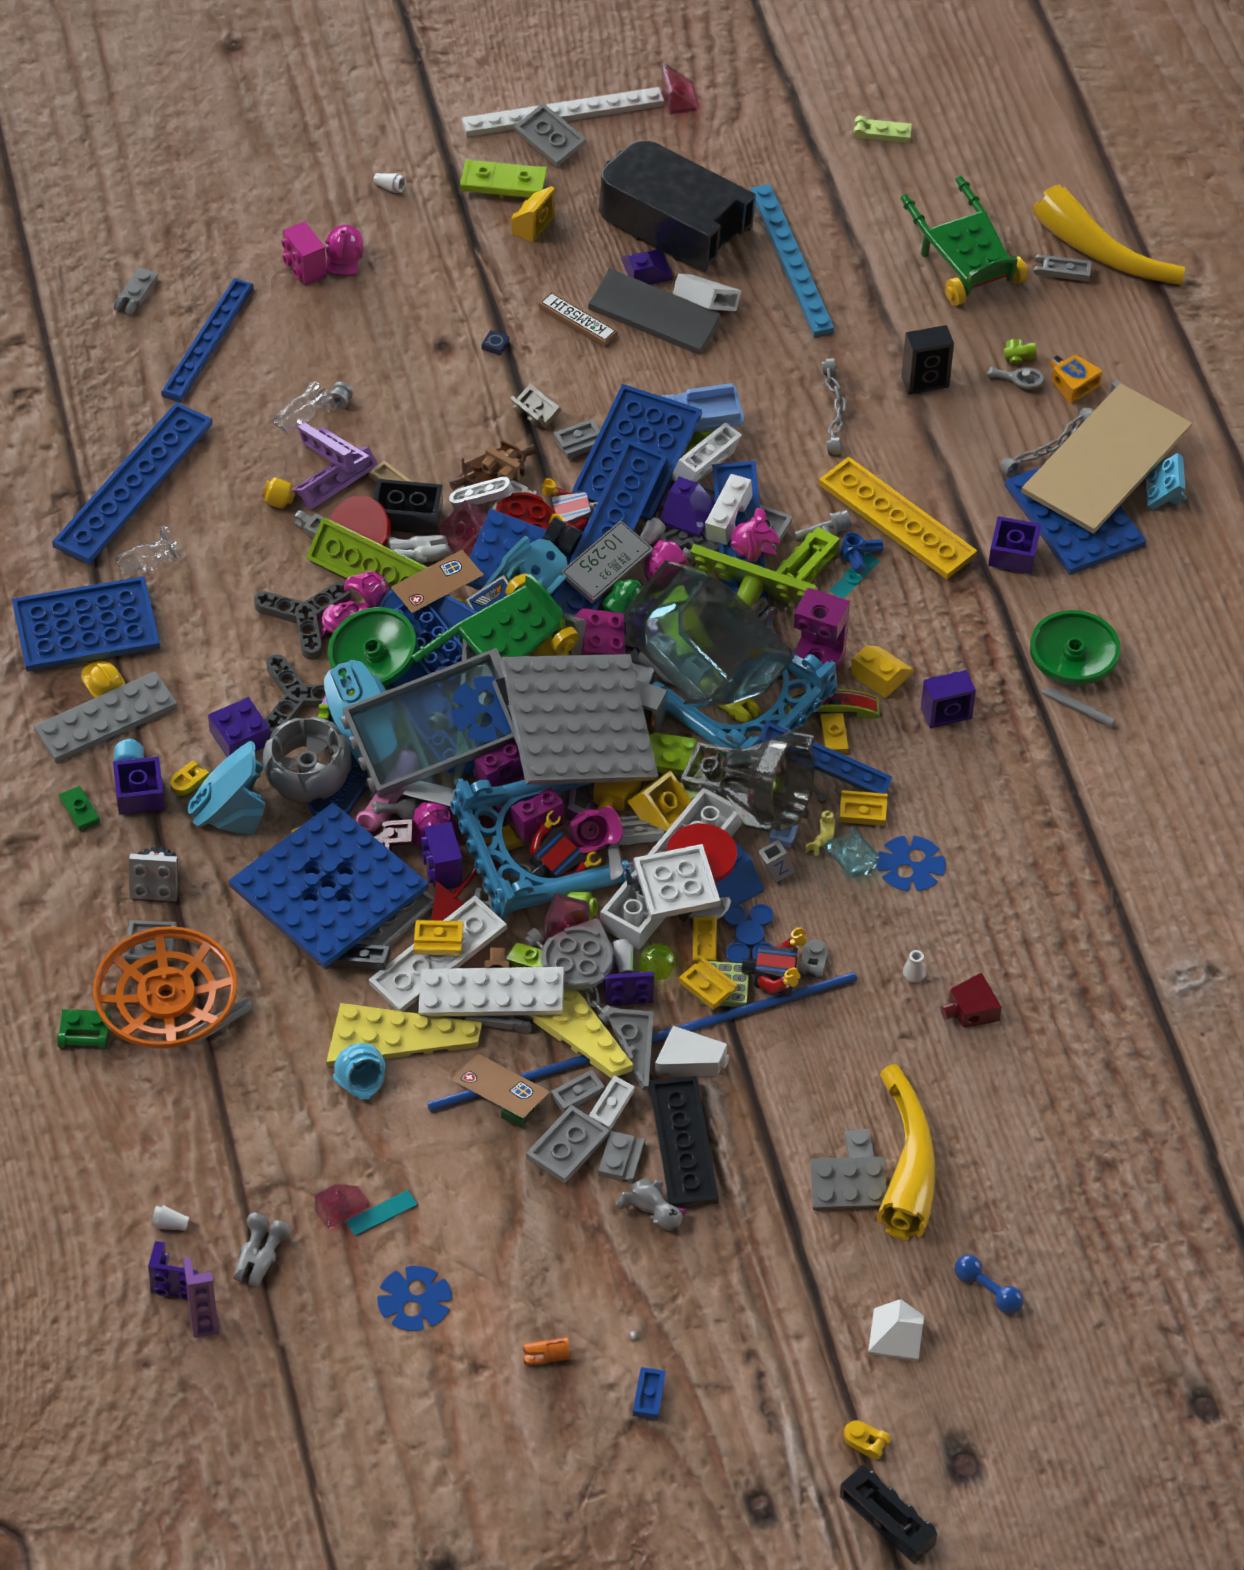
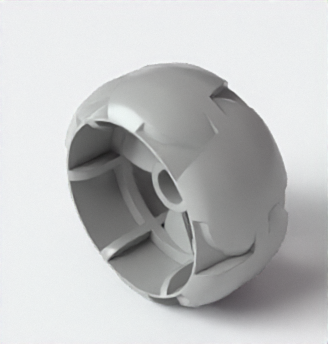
M311 717L310 719L295 718L284 722L272 732L263 750V765L268 782L283 797L296 802H311L315 799H326L343 787L352 766L350 745L346 736L342 735L334 723L319 717ZM307 747V750L301 752L297 759L284 757L297 748ZM325 749L330 750V753L333 755L331 762L327 766L318 763L317 757ZM298 765L299 773L289 771L288 769Z

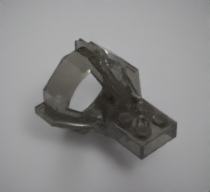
M789 731L748 748L740 747L733 749L698 742L680 780L686 790L700 792L702 788H705L718 796L726 797L746 828L771 832L773 829L781 831L798 825L801 818L807 819L810 814L807 805L813 794L815 757L811 748L815 739L812 735ZM785 755L786 777L783 791L779 793L773 790V784L780 760Z

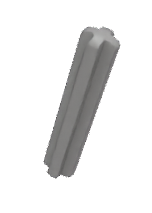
M243 998L236 1002L225 1020L214 1031L193 1043L202 1041L251 1011L252 1004L248 998ZM207 1022L200 1024L189 1031V1036L200 1032L210 1024Z

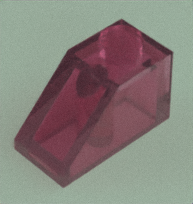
M335 1184L314 1195L315 1212L328 1229L371 1206L359 1187L354 1185Z

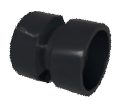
M554 517L543 539L551 541L564 555L570 557L576 549L583 531L574 526L568 528L566 527V522Z

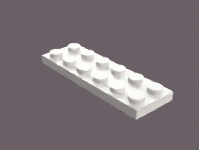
M474 896L443 920L463 921L461 956L415 955L413 944L387 964L386 970H380L368 979L369 985L397 1011H405L419 1000L421 969L459 968L507 930V924L477 896Z
M564 967L421 969L418 1013L425 1017L563 1015Z

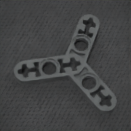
M336 582L305 602L262 591L255 595L254 607L259 613L296 623L302 655L306 659L314 660L322 654L317 620L322 618L324 611L329 605L348 602L351 598V589L346 592L344 590L345 582ZM320 601L329 602L327 606H319L317 603ZM286 605L290 607L288 611L279 610L281 606ZM303 613H307L308 620H304ZM311 628L314 632L312 634H305L303 630ZM310 642H313V648H314V650H310V648H309V643H310Z
M279 654L271 655L266 663L268 674L284 695L265 719L267 725L273 727V729L270 728V736L277 728L274 727L277 723L279 726L286 721L295 719L304 707H319V704L324 699H317L315 697L316 694H326L324 685H304L286 658ZM284 678H291L294 680L290 684H285L281 682ZM296 694H301L300 698H296ZM285 708L292 710L288 715L280 713Z

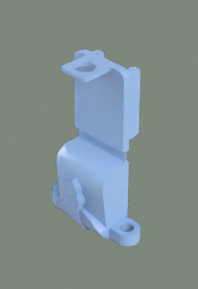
M733 383L688 389L687 392L679 395L662 396L702 409L703 414L694 432L715 430L724 423L731 427L741 426L744 422L738 391Z

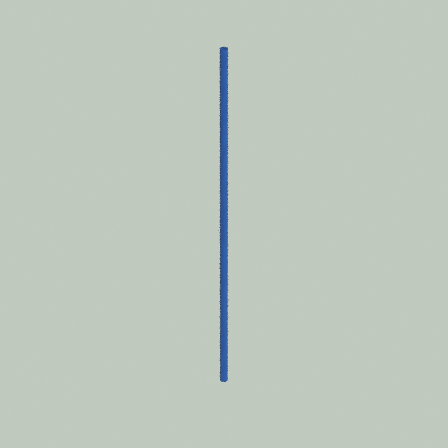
M855 972L793 990L791 996L780 994L676 1027L692 1032L857 981V976ZM672 1028L653 1033L652 1044L666 1040ZM581 1055L519 1075L529 1081H533L588 1064L590 1059L585 1055ZM467 1090L428 1102L427 1106L429 1111L432 1112L480 1097V1095Z

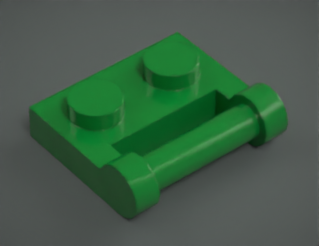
M62 1009L57 1047L65 1048L66 1045L98 1046L99 1049H106L109 1029L102 1022L97 1010ZM104 1011L110 1020V1011ZM67 1035H93V1036H99V1037L67 1036Z

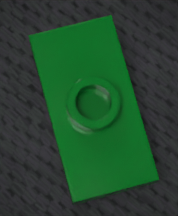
M81 786L59 794L60 801L79 831L100 823V817Z

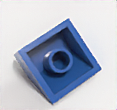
M736 844L737 860L733 871L726 878L715 883L719 898L729 897L730 905H740L764 891L751 858L739 844Z

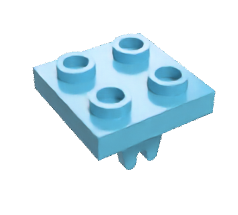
M1176 453L1169 459H1166L1146 477L1147 507L1153 511L1167 501L1179 505V499L1186 500V495L1182 492L1185 490L1184 460L1180 454Z

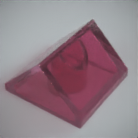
M663 64L661 87L668 114L698 111L699 105L693 82L667 64Z
M555 893L545 917V942L548 938H552L559 932L564 931V928L588 922L589 903Z

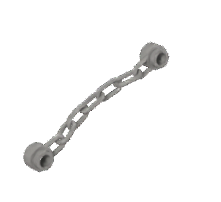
M830 358L822 362L823 374H827L825 385L836 395L834 408L837 415L836 420L831 423L827 431L831 435V440L827 441L828 454L839 455L841 454L840 437L835 438V435L839 433L843 426L841 416L846 411V400L840 397V384L831 377L832 375H837L835 358ZM831 381H833L836 385L834 386V389H832V387L829 385L831 384ZM841 401H843V410L841 407L838 408V404H841ZM835 423L839 426L836 432L832 429Z
M1083 408L1079 412V416L1067 424L1064 432L1058 439L1037 448L1035 451L1024 452L1014 458L1003 459L1000 463L1002 473L1008 477H1013L1019 471L1022 462L1040 458L1059 449L1094 410L1092 408ZM1070 426L1074 429L1072 433L1069 430ZM1057 442V446L1052 449L1051 445ZM1043 449H1046V450H1047V451H1045V452L1039 454V451H1041V450H1043ZM1033 454V457L1025 458L1026 455Z
M536 928L530 930L525 938L529 946L537 947L541 950L546 942ZM596 987L586 989L585 995L588 1005L592 1008L595 1007L600 1012L598 1018L606 1027L609 1024L611 1025L607 1017V1008L611 1007L606 1005L602 1008L599 1005L600 997ZM594 990L597 1002L592 1000L591 1003L589 992L593 993Z

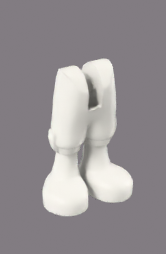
M442 535L414 536L410 540L389 537L385 546L420 563L438 561L452 555L447 538Z

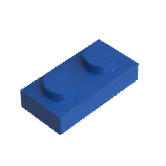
M641 1367L633 1416L658 1420L666 1377L665 1370Z

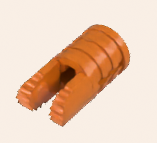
M567 1337L523 1345V1352L526 1354L524 1364L527 1366L570 1360Z

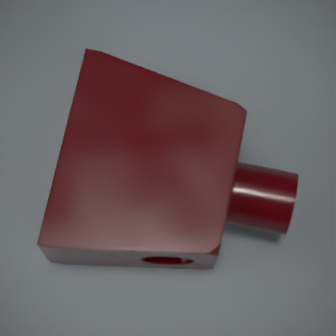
M982 973L951 988L949 1004L940 1007L941 1014L945 1020L956 1016L961 1026L965 1028L1000 1021L1002 1009Z

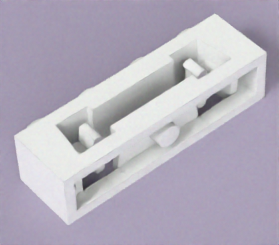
M724 423L678 460L672 474V479L676 481L679 476L696 483L712 471V464H721L734 453L742 434L727 423Z

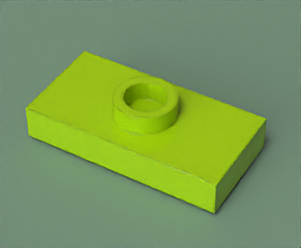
M516 943L505 958V961H509L510 966L517 968L542 967V950Z

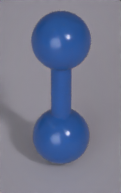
M968 1254L958 1258L954 1271L959 1280L965 1283L975 1281L980 1283L996 1296V1306L1005 1314L1017 1313L1022 1308L1024 1298L1018 1288L1014 1286L1001 1288L982 1273V1263L976 1256Z

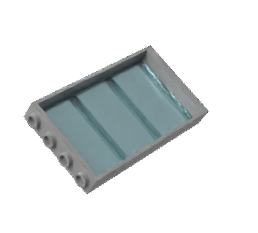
M497 648L342 708L343 716L340 717L345 730H350L352 737H349L353 750L358 749L361 757L358 758V762L362 771L367 770L370 778H367V783L371 792L376 791L378 797L483 756L515 740L512 731L507 735H503L497 727H495L497 740L489 742L473 740L467 737L472 724L459 731L451 715V709L464 707L452 702L456 690L464 682L475 691L474 677H503L500 665L501 656ZM483 690L479 693L478 700L482 705L488 706L493 703L494 694L489 690ZM481 712L476 716V723L480 727H488L492 723V717L487 712Z

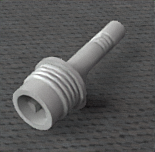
M848 511L829 513V521L794 532L796 540L805 538L808 533H812L817 527L831 534L830 529L832 528L838 534L840 531L852 527Z

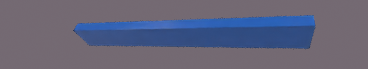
M237 278L232 280L162 389V397L182 402L254 289L253 283Z

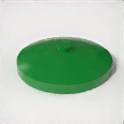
M384 607L367 608L350 615L336 628L329 641L328 659L332 669L338 664L346 663L350 660L360 661L372 675L377 676L382 684L387 686L401 678L413 664L414 660L411 656L418 650V639L411 622L400 612ZM347 671L341 672L340 676L346 679Z
M1065 610L1045 617L1036 625L1031 635L1030 654L1036 667L1049 678L1069 685H1087L1104 679L1115 669L1120 655V640L1113 627L1099 616L1085 611Z

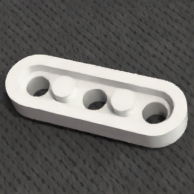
M500 477L457 489L450 495L449 500L453 508L466 509L467 507L508 497L513 490V485L509 478Z

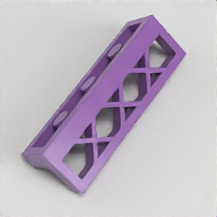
M305 422L297 426L303 445L348 473L371 461L369 455L324 427L316 430Z
M356 447L369 455L371 461L355 471L348 473L332 463L293 488L292 491L296 492L295 496L302 497L308 509L315 508L378 465L370 448Z
M185 1258L183 1263L194 1337L217 1334L219 1330L212 1272L194 1275L191 1258Z

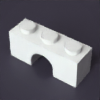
M730 474L705 522L708 540L725 545L728 544L735 529L738 511L744 512L752 498L751 479Z

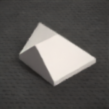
M901 1299L874 1308L868 1354L918 1361L924 1315Z

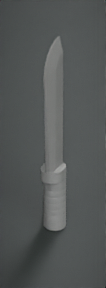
M1045 689L1041 692L1045 696L1086 714L1088 717L1107 726L1113 727L1115 725L1116 719L1059 690Z
M617 843L607 844L611 880L617 879L623 874L619 845Z

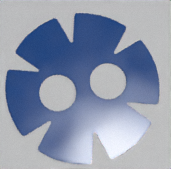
M491 676L474 677L475 691L466 682L456 690L452 702L464 707L451 709V715L459 731L472 724L467 735L468 738L489 742L497 740L495 727L503 735H507L511 731L492 684L498 678ZM483 690H489L494 694V701L488 706L482 705L478 700V695ZM481 712L489 713L492 717L491 725L485 728L480 727L476 723V716Z
M905 836L896 837L884 844L893 854L879 851L877 855L876 865L878 871L891 870L882 878L891 886L905 891L909 890L911 881H913L917 891L925 890L938 882L929 872L943 875L945 871L944 856L930 857L940 849L933 842L918 836H913L911 846H909ZM913 849H920L925 853V858L920 862H914L909 858V852ZM903 864L909 865L913 869V874L910 877H901L897 873V868Z
M408 1266L405 1268L407 1280L397 1270L388 1275L380 1288L392 1293V1295L377 1296V1302L384 1318L398 1312L391 1323L392 1325L410 1331L423 1330L422 1317L431 1326H434L446 1316L449 1308L437 1303V1301L452 1300V1294L449 1284L445 1279L431 1284L437 1275L436 1271L423 1266ZM414 1280H421L425 1283L426 1290L420 1295H414L408 1289L409 1284ZM409 1301H415L420 1305L421 1310L416 1316H408L403 1312L404 1304Z

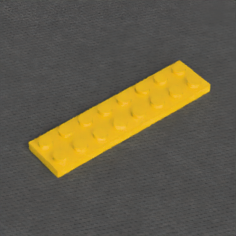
M849 456L819 478V486L945 579H949L977 557V550Z

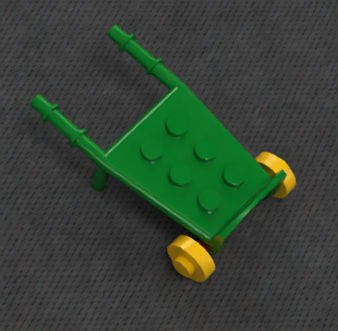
M961 175L955 179L958 189L965 194L969 206H973L977 213L929 228L925 222V216L920 214L915 207V201L911 200L907 194L902 195L900 198L904 204L903 208L909 211L913 217V223L918 225L924 234L921 256L927 257L929 255L930 245L932 244L959 275L960 279L954 277L946 281V296L954 306L965 303L966 296H969L971 290L975 287L1007 277V282L1013 281L1017 285L1026 282L1028 279V269L1025 262L1019 256H1008L987 212L979 202L980 198L975 196L970 188V183L965 181Z
M521 574L514 577L505 589L506 597L462 620L443 634L439 633L435 640L425 647H419L420 650L411 657L416 663L425 657L428 659L429 654L443 644L446 646L447 642L456 635H458L461 645H463L464 638L477 655L497 648L501 658L529 656L550 636L553 638L550 642V647L556 654H562L570 651L579 639V634L573 627L565 628L564 613L547 590L531 574ZM483 690L479 693L478 696H480L482 693L486 694L488 693V691Z

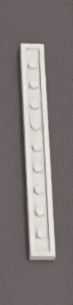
M655 87L546 105L564 121L568 122L663 107L664 100L660 88ZM538 106L462 117L466 137L514 130V126Z

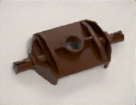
M501 441V447L495 450L507 452L511 448L517 452L516 458L521 463L519 473L522 477L525 476L524 462L526 457L536 453L534 445L519 449L516 446ZM486 454L464 463L463 458L461 459L462 475L449 482L452 490L463 485L467 487L498 478V473L487 474L482 471L481 463L486 458Z

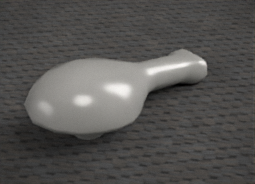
M991 366L987 373L989 378L1009 380L1026 390L1040 388L1045 382L1044 375L1040 371L1028 367L1008 372Z
M408 797L396 804L374 801L372 803L373 813H394L402 820L413 819L414 812L412 810L415 807V800L412 797Z

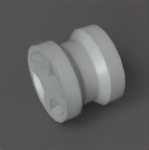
M338 381L334 384L333 391H330L327 399L335 408L343 409L349 403L348 400L351 399L354 391L349 384Z

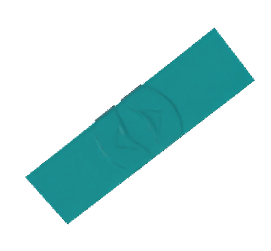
M866 553L862 557L866 569L861 571V573H856L851 566L829 591L844 599L880 560Z
M406 1190L346 1220V1223L353 1234L357 1235L375 1225L384 1223L385 1220L388 1221L394 1218L395 1215L417 1205L410 1192Z

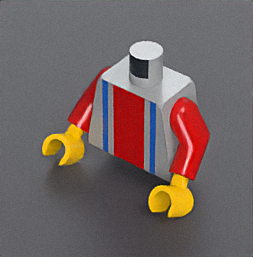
M545 479L542 484V493L545 496L553 494L552 502L555 514H552L549 523H551L554 517H557L566 522V527L574 526L584 533L598 501L589 503L587 493L585 492L569 493L559 487L555 489L556 483L552 479Z

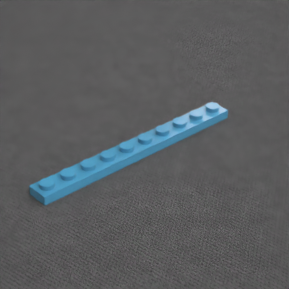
M771 184L752 187L750 191L756 194V208L813 337L834 334V326Z

